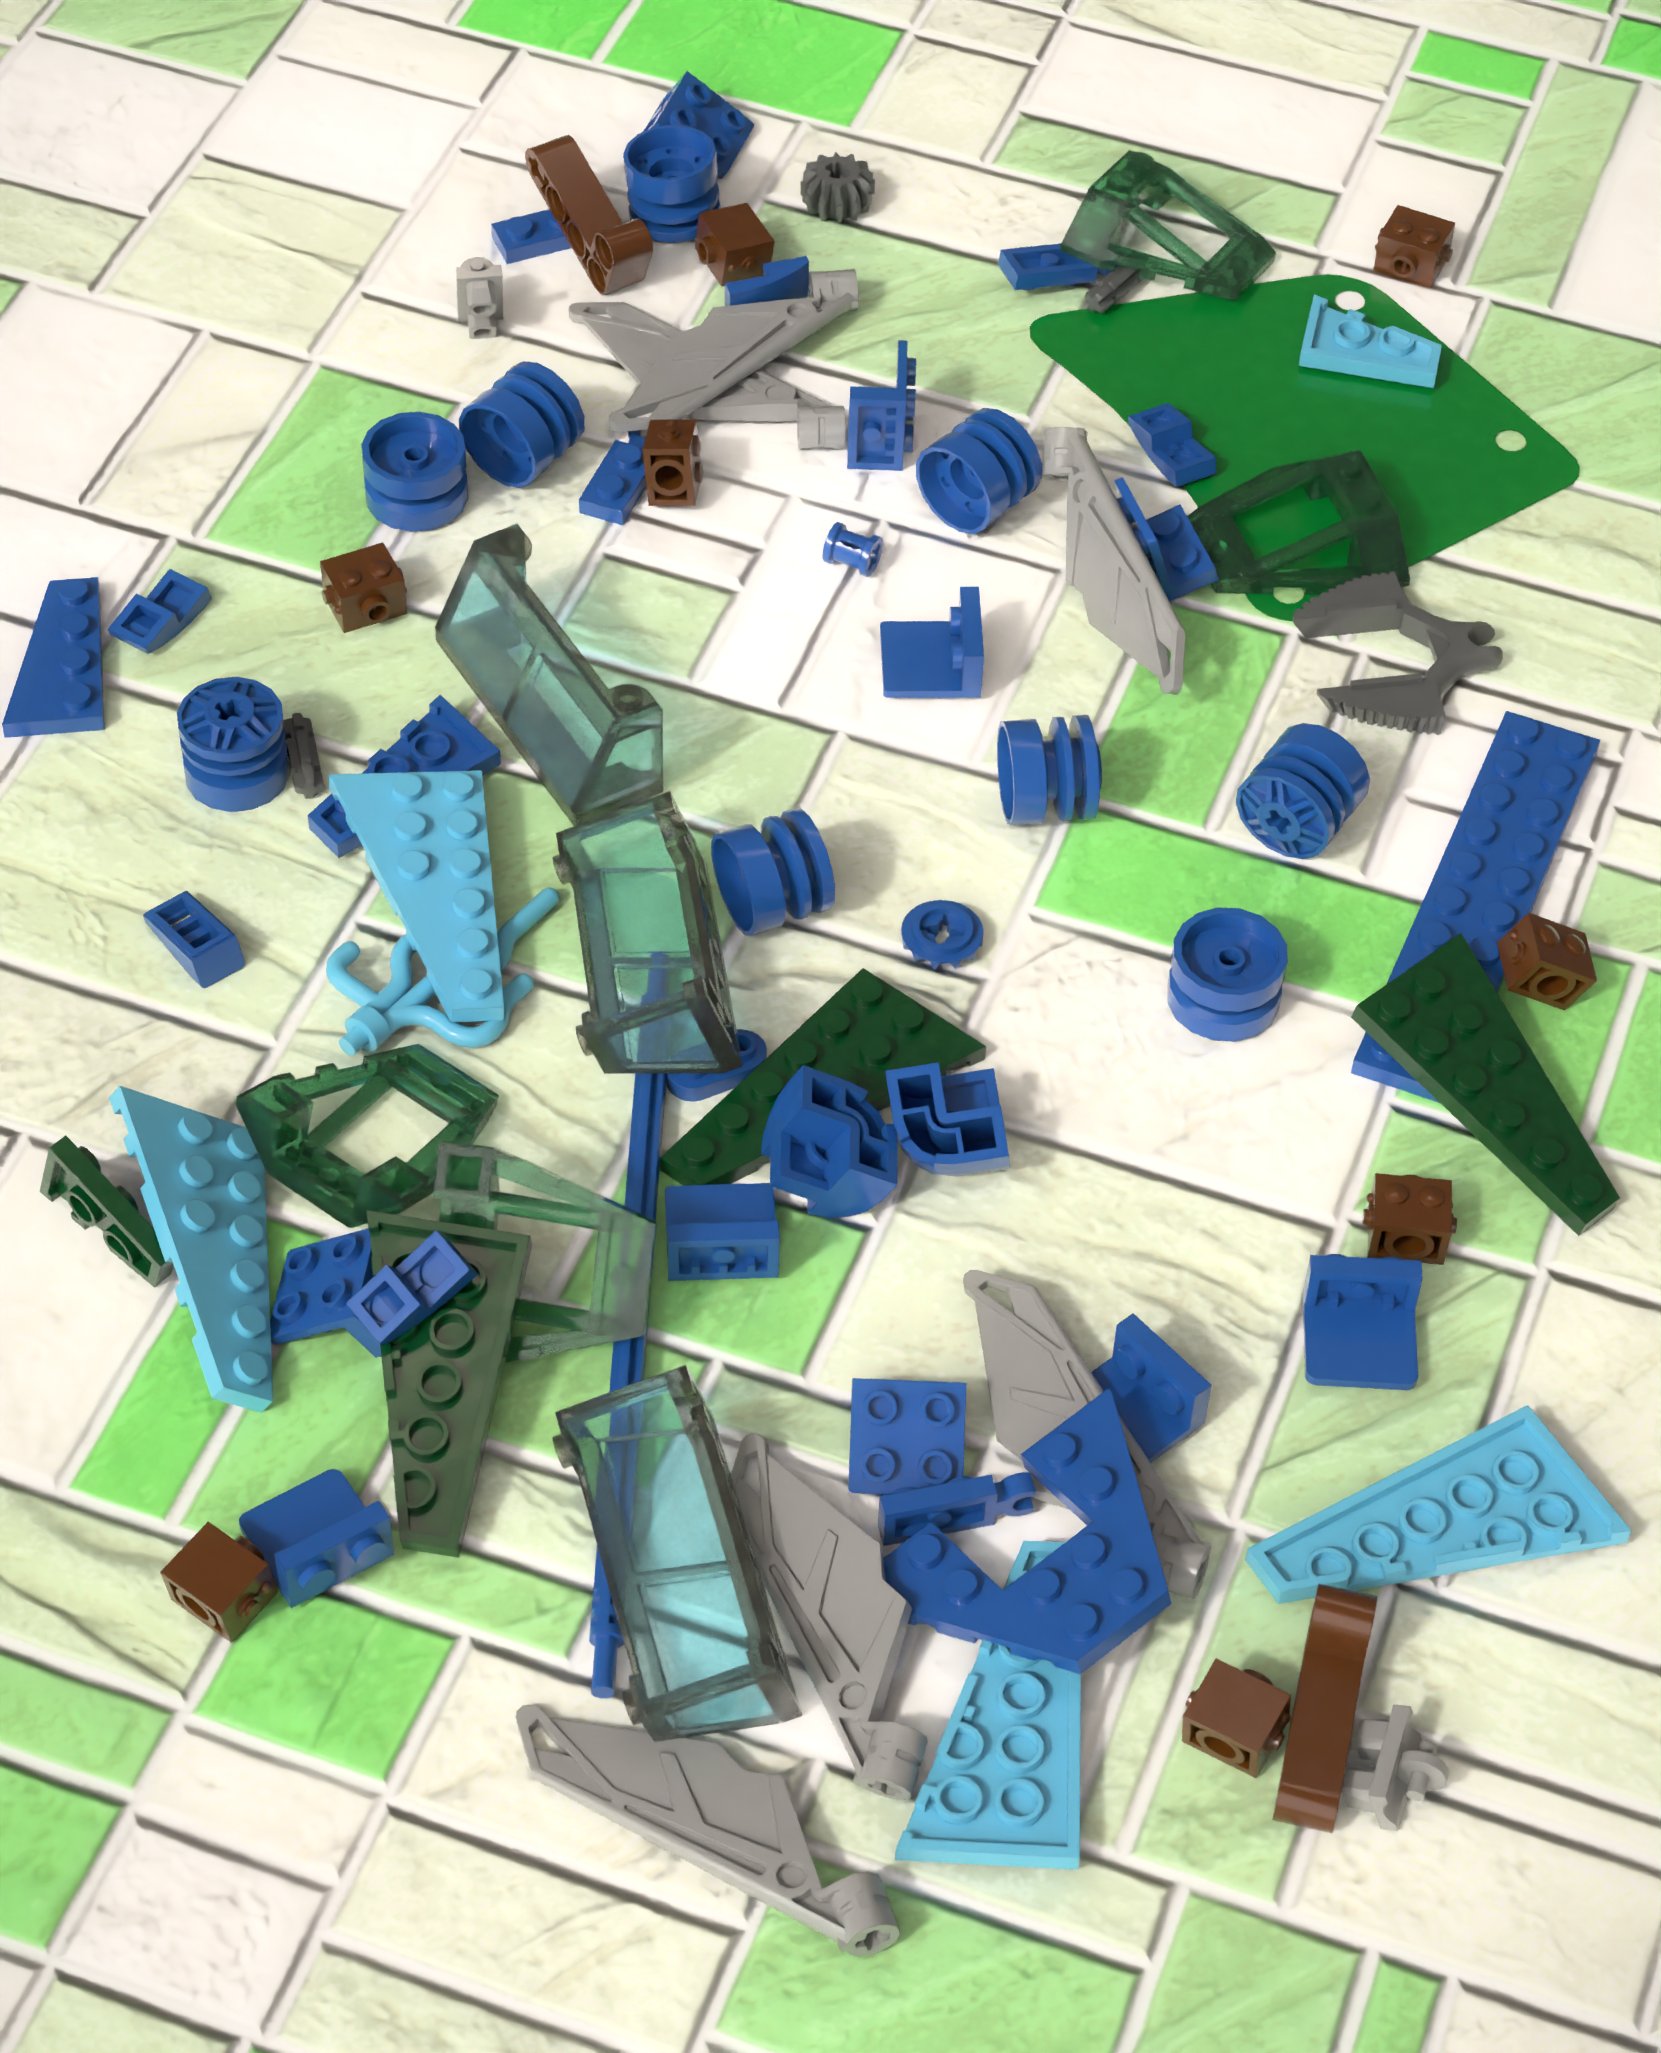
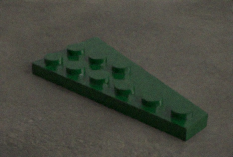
M1462 933L1449 940L1356 1006L1351 1018L1578 1236L1614 1209L1620 1199L1618 1193Z
M862 968L660 1157V1171L682 1186L732 1184L756 1172L759 1163L770 1159V1157L761 1155L762 1139L769 1114L787 1082L803 1065L847 1080L869 1091L865 1099L879 1112L891 1106L885 1071L939 1062L941 1076H946L947 1071L964 1063H967L970 1067L985 1060L986 1046Z
M367 1210L373 1276L385 1265L396 1269L435 1230L445 1234L478 1273L464 1288L423 1321L384 1346L380 1344L389 1418V1437L394 1467L393 1477L399 1536L402 1548L459 1558L532 1249L531 1236Z

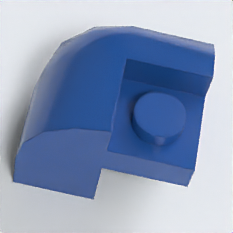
M938 1062L885 1071L896 1136L902 1151L915 1165L931 1174L956 1177L1010 1168L1009 1152L994 1068L941 1076Z
M803 1065L778 1095L764 1130L761 1155L770 1157V1187L806 1198L807 1214L837 1218L850 1217L869 1211L882 1202L898 1185V1141L894 1124H885L879 1112L865 1099L869 1091L847 1080Z

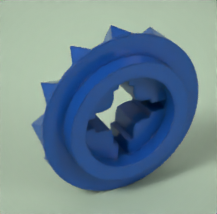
M933 900L914 907L905 916L901 927L903 949L912 952L915 963L923 960L929 961L934 970L940 963H949L956 969L961 960L973 961L978 948L983 944L984 931L979 917L968 907L953 901ZM943 925L947 926L949 937H947L945 943H937L935 937H937L939 931H942Z

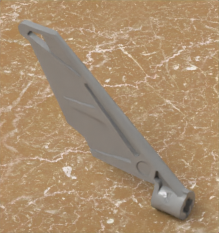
M855 269L809 272V298L713 307L701 325L671 337L624 408L611 412L609 415V428L616 432L648 430L650 420L683 419L845 312L857 311L859 299ZM652 413L649 417L636 418L639 416Z
M576 302L568 307L569 318L572 322L586 325L638 384L644 379L671 337L683 332L625 302ZM596 314H608L611 318ZM760 369L689 414L692 419L797 421L798 449L845 448L846 422L844 405L832 406Z
M1051 427L1044 429L1042 478L1068 482L1066 581L1082 593L1089 624L1158 677L1161 691L1166 694L1178 695L1183 686L1185 631L1087 442L1088 432L1085 428ZM1167 648L1171 651V662H1170V664H1169V658H1168Z
M970 1270L964 1274L963 1284L965 1294L975 1301L997 1442L1022 1460L1021 1454L1104 1391L1036 1287L980 1270ZM991 1287L1009 1292L1014 1314L984 1293L983 1290ZM1119 1415L1169 1592L1195 1599L1200 1591L1207 1570L1211 1543L1200 1540ZM1031 1475L1036 1490V1495L1033 1498L1068 1509Z
M756 1433L748 1434L741 1441L724 1493V1504L856 1771L853 1782L883 1797L898 1800L910 1799L919 1773L918 1766H921L928 1743L927 1736L910 1726L880 1720L912 1607L905 1598L886 1582L883 1548L880 1543L770 1456L769 1445L764 1438ZM758 1458L761 1497L743 1480L749 1460Z
M522 1705L516 1711L517 1727L532 1777L536 1781L837 1942L840 1952L847 1951L850 1955L859 1957L874 1955L889 1948L897 1941L900 1930L893 1910L889 1905L890 1902L883 1882L877 1873L869 1871L854 1873L822 1888L783 1776L744 1770L719 1743L551 1718L539 1706ZM540 1726L564 1754L534 1748L530 1733Z

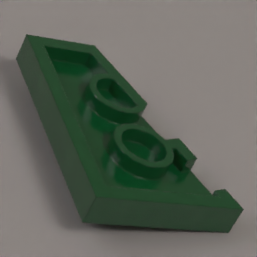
M66 1135L49 1147L39 1192L51 1202L60 1196L66 1200L73 1210L71 1212L72 1220L84 1230L95 1225L102 1230L103 1239L109 1250L154 1288L169 1277L174 1264L173 1262H165L154 1228L138 1212L137 1203L132 1195L120 1185L114 1187L101 1173V1166L92 1152L84 1146L77 1147Z

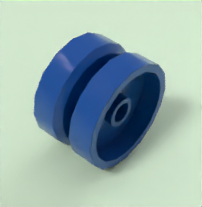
M407 412L382 419L367 431L361 444L367 508L378 521L394 529L410 532L426 531L450 523L463 512L468 501L466 449L464 435L454 423L435 414Z
M1217 907L1199 912L1184 922L1173 941L1171 968L1167 984V1004L1175 1019L1190 1032L1213 1041L1236 1042L1257 1036L1269 1027L1280 1008L1282 983L1285 979L1288 963L1287 944L1278 928L1264 917L1241 908Z

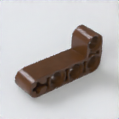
M564 135L528 148L525 152L528 172L595 289L601 295H605L643 281L653 254V243L650 233L644 222L639 218L622 222L574 138L570 135Z
M1318 1583L1273 1813L1274 1821L1333 1833L1363 1665L1372 1631L1378 1596Z

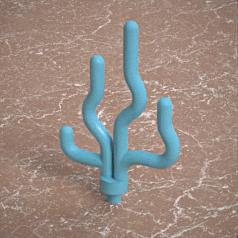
M550 887L543 889L497 932L501 972L511 960L516 941L559 902L560 896L556 889ZM406 934L392 948L390 958L391 980L379 993L347 971L348 966L360 954L359 946L355 942L347 941L339 946L328 958L326 965L329 983L340 993L361 1006L346 1019L345 1027L348 1033L339 1040L341 1049L350 1056H354L361 1049L369 1052L375 1051L396 1030L409 1025H419L431 1029L445 1040L460 1047L477 1048L487 1046L497 1040L505 1031L512 1008L532 990L534 986L533 978L528 974L522 973L517 975L503 988L504 1021H485L477 1027H465L457 1022H450L446 1014L425 1005L436 995L427 975L410 989L413 975L411 957L417 950L413 951Z

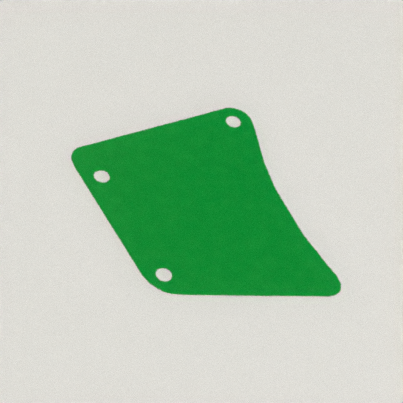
M1334 274L1297 277L1115 304L1104 313H1099L1098 311L1092 313L1088 308L1053 313L1039 317L1030 325V338L1036 346L1112 407L1128 425V416L1166 403L1171 404L1192 422V438L1216 457V474L1195 480L1183 486L1210 524L1247 599L1257 610L1266 616L1279 620L1293 621V613L1297 608L1303 609L1302 604L1304 602L1310 603V598L1314 596L1320 597V593L1328 592L1331 588L1336 589L1337 585H1344V582L1352 581L1353 578L1357 577L1360 579L1363 575L1371 576L1374 573H1377V575L1383 572L1389 574V572L1393 571L1397 574L1574 484L1579 477V465L1576 458L1562 444L1388 294L1372 284L1359 279ZM1343 291L1357 292L1362 295L1365 303L1363 307L1355 311L1365 314L1364 322L1382 329L1395 326L1442 345L1434 388L1299 366L1301 349L1314 294L1327 299V307L1347 314L1349 310L1339 307L1335 302V297ZM1512 430L1523 435L1526 444L1521 450L1508 451L1496 444L1495 437L1502 431ZM1290 581L1301 586L1304 596L1299 602L1286 604L1275 599L1272 595L1273 587L1277 583Z

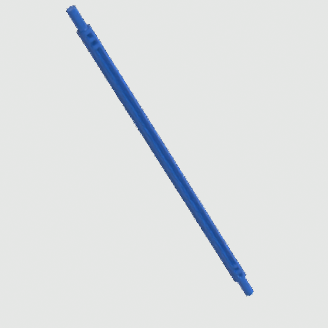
M654 957L649 962L647 995L642 998L640 1007L589 1642L594 1646L591 1694L601 1699L614 1696L618 1648L623 1646L625 1640L667 1079L666 1064L668 1061L672 1001L668 998L670 962L664 957Z

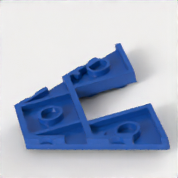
M1109 1388L1021 1454L1024 1468L1087 1526L1002 1590L942 1531L930 1522L884 1557L886 1582L905 1598L912 1607L908 1621L909 1625L928 1624L934 1627L937 1633L974 1644L978 1639L1009 1647L1012 1655L1033 1661L1039 1659L1047 1660L1057 1668L1081 1675L1172 1604L1114 1397Z

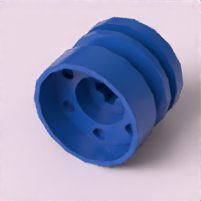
M666 125L653 127L641 132L627 143L623 153L625 179L628 186L627 199L630 220L635 218L642 220L650 233L651 239L654 241L676 243L695 239L699 213L721 208L720 192L716 180L718 176L717 154L713 140L703 131L689 126Z
M523 361L511 367L503 377L494 382L491 389L482 392L463 409L459 417V430L464 435L465 449L478 467L492 479L505 486L521 488L532 483L550 466L552 460L561 457L567 448L572 447L580 440L585 430L584 413L578 398L562 378L553 370L539 363Z
M982 408L974 412L964 422L955 426L952 432L942 436L923 450L916 461V480L921 495L928 506L946 525L962 533L975 534L987 528L1004 515L1008 508L1018 504L1023 497L1035 491L1042 479V462L1037 446L1025 428L1012 416L999 409Z
M242 677L217 678L197 686L183 698L177 711L178 730L186 786L196 800L211 809L227 812L247 811L271 802L284 790L290 773L282 703L271 688L257 680Z
M1072 715L1069 732L1064 717H1052L1048 731V740H1043L1036 719L1000 721L997 734V769L1001 804L1007 824L1043 823L1048 800L1053 801L1060 821L1071 820L1074 806L1079 819H1095L1098 813L1102 784V765L1099 746L1089 716Z
M1301 723L1288 727L1259 764L1239 786L1236 806L1240 819L1249 832L1267 848L1285 857L1307 859L1318 856L1328 846L1333 836L1342 828L1343 823L1366 797L1369 790L1370 776L1366 763L1356 748L1340 734L1321 725Z
M802 808L784 811L780 818L778 816L764 818L761 824V833L752 824H744L714 835L711 842V856L719 891L729 915L737 928L745 936H753L782 926L786 919V911L794 919L801 920L807 918L810 912L822 913L831 910L835 903V882L827 849L814 822Z

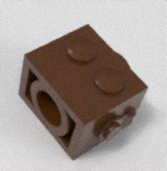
M748 203L699 213L695 249L701 263L708 266L721 286H725V283L763 276V264L772 262L775 241Z
M1397 204L1384 228L1382 227L1379 231L1378 243L1375 245L1376 256L1373 270L1432 288L1444 265L1452 257L1453 249H1451L1456 222Z
M697 419L650 420L642 449L649 506L696 505L700 484L704 475L700 457L701 441L698 435Z
M384 542L320 561L322 597L325 604L329 605L343 633L407 614L405 579Z
M1529 912L1497 942L1508 991L1565 1011L1597 981L1586 933Z
M1375 1173L1372 1191L1366 1197L1369 1205L1367 1209L1363 1210L1362 1225H1366L1368 1230L1367 1258L1396 1257L1402 1260H1416L1427 1264L1444 1265L1450 1237L1456 1233L1457 1218L1452 1213V1180L1422 1178L1417 1175L1401 1176Z
M207 1522L160 1572L171 1600L230 1643L237 1638L279 1592L269 1564L264 1561L265 1558L261 1551L245 1537L238 1536L234 1540L210 1522Z
M1216 1658L1196 1691L1192 1690L1185 1704L1187 1709L1183 1714L1182 1742L1257 1779L1270 1754L1274 1750L1278 1751L1283 1743L1285 1735L1282 1732L1291 1719V1694L1274 1687L1266 1676L1255 1670H1239Z

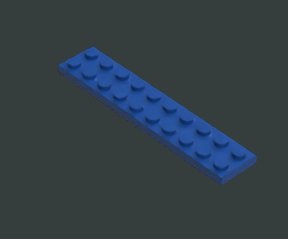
M1505 712L1387 984L1449 940L1462 933L1496 992H1499L1505 976L1497 942L1524 916L1532 912L1597 755L1600 744L1599 739L1516 713ZM1365 1032L1353 1060L1352 1074L1438 1102Z

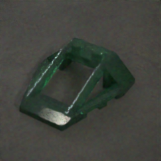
M1132 150L1126 152L1090 186L1060 247V251L1098 268L1115 271L1116 264L1140 270L1138 277L1155 281L1156 274L1185 281L1184 289L1237 301L1274 263L1276 257L1275 250L1259 233L1197 190L1170 167L1154 161L1153 157L1149 154ZM1175 196L1180 201L1190 205L1202 217L1225 233L1230 240L1209 261H1206L1141 209L1139 205L1144 204L1159 210ZM1125 219L1130 221L1181 263L1120 246Z
M1360 450L1337 453L1271 468L1199 506L1187 516L1216 568L1219 580L1211 583L1215 593L1273 594L1274 587L1304 588L1305 595H1319L1323 593L1324 588H1336L1337 585H1344V582L1352 581L1356 577L1360 579L1363 575L1371 576L1374 573L1380 575L1383 572L1389 574V572L1395 571L1401 587L1409 586L1410 574L1398 513ZM1300 486L1303 487L1310 501L1329 497L1342 521L1258 559H1255L1233 520V517ZM1351 537L1347 559L1348 566L1279 570Z
M414 1044L365 1055L362 1064L338 1070L334 1063L316 1066L314 1075L295 1079L291 1072L273 1076L238 1095L235 1105L267 1173L346 1227L354 1228L368 1223L367 1210L396 1215L433 1194L443 1186L488 1123L497 1106L499 1095L422 1045ZM364 1084L308 1133L314 1104L311 1101L312 1099ZM392 1087L449 1123L407 1162L395 1156L366 1174H363L324 1148Z
M445 1141L439 1142L433 1198L441 1199L440 1222L497 1230L498 1215L503 1214L598 1230L590 1311L520 1298L515 1320L569 1330L511 1336L505 1363L516 1360L523 1361L546 1354L576 1348L582 1349L645 1335L657 1229L655 1221L539 1165L496 1147ZM499 1177L567 1202L500 1192Z

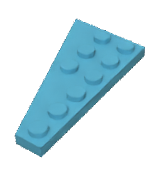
M482 771L329 774V789L335 801H340L346 813V822L353 834H357L366 851L365 858L395 916L399 915L404 924L406 937L413 951H418L427 969V978L450 1022L504 1021V999Z
M119 1086L109 1099L114 1114L123 1115L129 1133L123 1140L129 1157H137L145 1180L140 1190L165 1262H173L180 1281L174 1288L180 1307H188L197 1331V1334L192 1338V1342L211 1397L215 1400L262 1413L273 1402L264 1133Z
M1526 1405L1249 1547L1245 1561L1275 1601L1281 1604L1315 1598L1318 1583L1352 1591L1624 1544L1628 1543L1632 1530L1532 1409Z
M1024 1540L1004 1589L1063 1545L1064 1542ZM982 1640L971 1673H968L938 1745L936 1757L926 1782L922 1784L915 1801L914 1811L906 1830H903L897 1844L895 1860L1078 1870L1080 1861L1081 1675L1057 1668L1047 1660L1039 1659L1033 1661L1012 1655L1009 1647Z

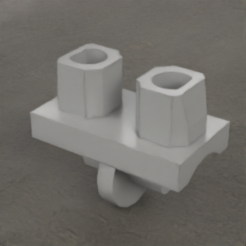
M484 257L468 258L460 267H456L458 323L468 322L470 339L494 338L497 336L496 320H503L501 264L494 265Z
M1393 1704L1389 1720L1361 1719L1356 1735L1358 1754L1360 1759L1376 1760L1377 1765L1375 1770L1350 1767L1346 1770L1342 1784V1793L1347 1806L1375 1813L1380 1829L1398 1831L1407 1797L1415 1801L1423 1800L1426 1790L1443 1788L1449 1775V1768L1446 1763L1435 1756L1437 1745L1434 1742L1423 1740L1421 1734L1410 1725L1413 1714L1411 1706Z

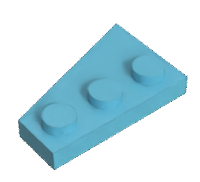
M1314 294L1301 349L1299 366L1434 388L1442 345L1395 326L1384 329L1364 322L1365 314L1352 309L1347 314L1327 307V299Z

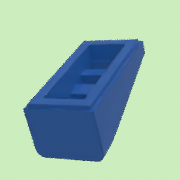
M188 891L178 894L143 914L145 923L189 976L202 988H207L243 968L245 960L237 936ZM190 915V917L182 920L181 922L173 925L172 927L170 926L171 924L179 921L180 919Z

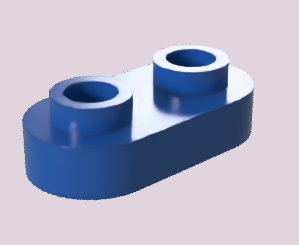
M738 1029L682 1048L673 1053L667 1061V1088L675 1097L690 1102L701 1101L734 1089L767 1058L766 1044L758 1034L749 1030ZM694 1066L699 1067L697 1069H689Z

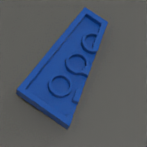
M98 577L49 581L2 722L4 738L105 730L101 601Z
M439 695L429 704V712L419 722L414 719L410 721L400 731V739L387 751L380 749L368 760V768L362 774L482 771V775L501 765V753L493 743L444 697ZM332 793L308 814L309 829L338 858L362 845L357 834H353L346 822V813L340 801H335Z

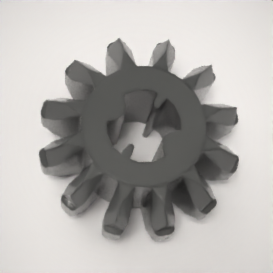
M836 151L832 157L818 155L816 162L806 163L803 180L800 182V195L802 196V202L807 206L808 214H819L821 221H826L829 218L836 219L839 224L844 218L857 221L859 213L869 212L872 195L875 193V180L873 179V173L868 169L867 162L862 160L856 161L854 154L846 157L839 156Z

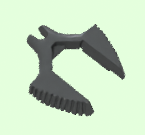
M1395 571L1389 572V574L1383 572L1380 575H1377V573L1371 574V576L1363 575L1360 579L1356 577L1352 581L1348 580L1344 582V585H1337L1336 589L1331 588L1328 592L1320 593V597L1314 596L1310 598V603L1304 602L1302 604L1303 609L1297 608L1293 613L1294 625L1306 638L1399 629L1400 634L1431 649L1435 663L1425 673L1424 678L1422 673L1359 679L1350 680V686L1317 689V696L1331 712H1338L1340 716L1346 715L1352 720L1357 718L1360 723L1367 721L1369 725L1377 723V726L1383 727V725H1387L1389 729L1396 727L1400 731L1406 729L1407 732H1413L1414 730L1420 734L1423 732L1427 734L1434 732L1436 735H1440L1445 720V711L1442 705L1443 697L1452 686L1464 676L1496 669L1503 660L1501 648L1497 646H1480L1490 642L1495 636V630L1489 623L1482 621H1451L1412 604L1405 595Z

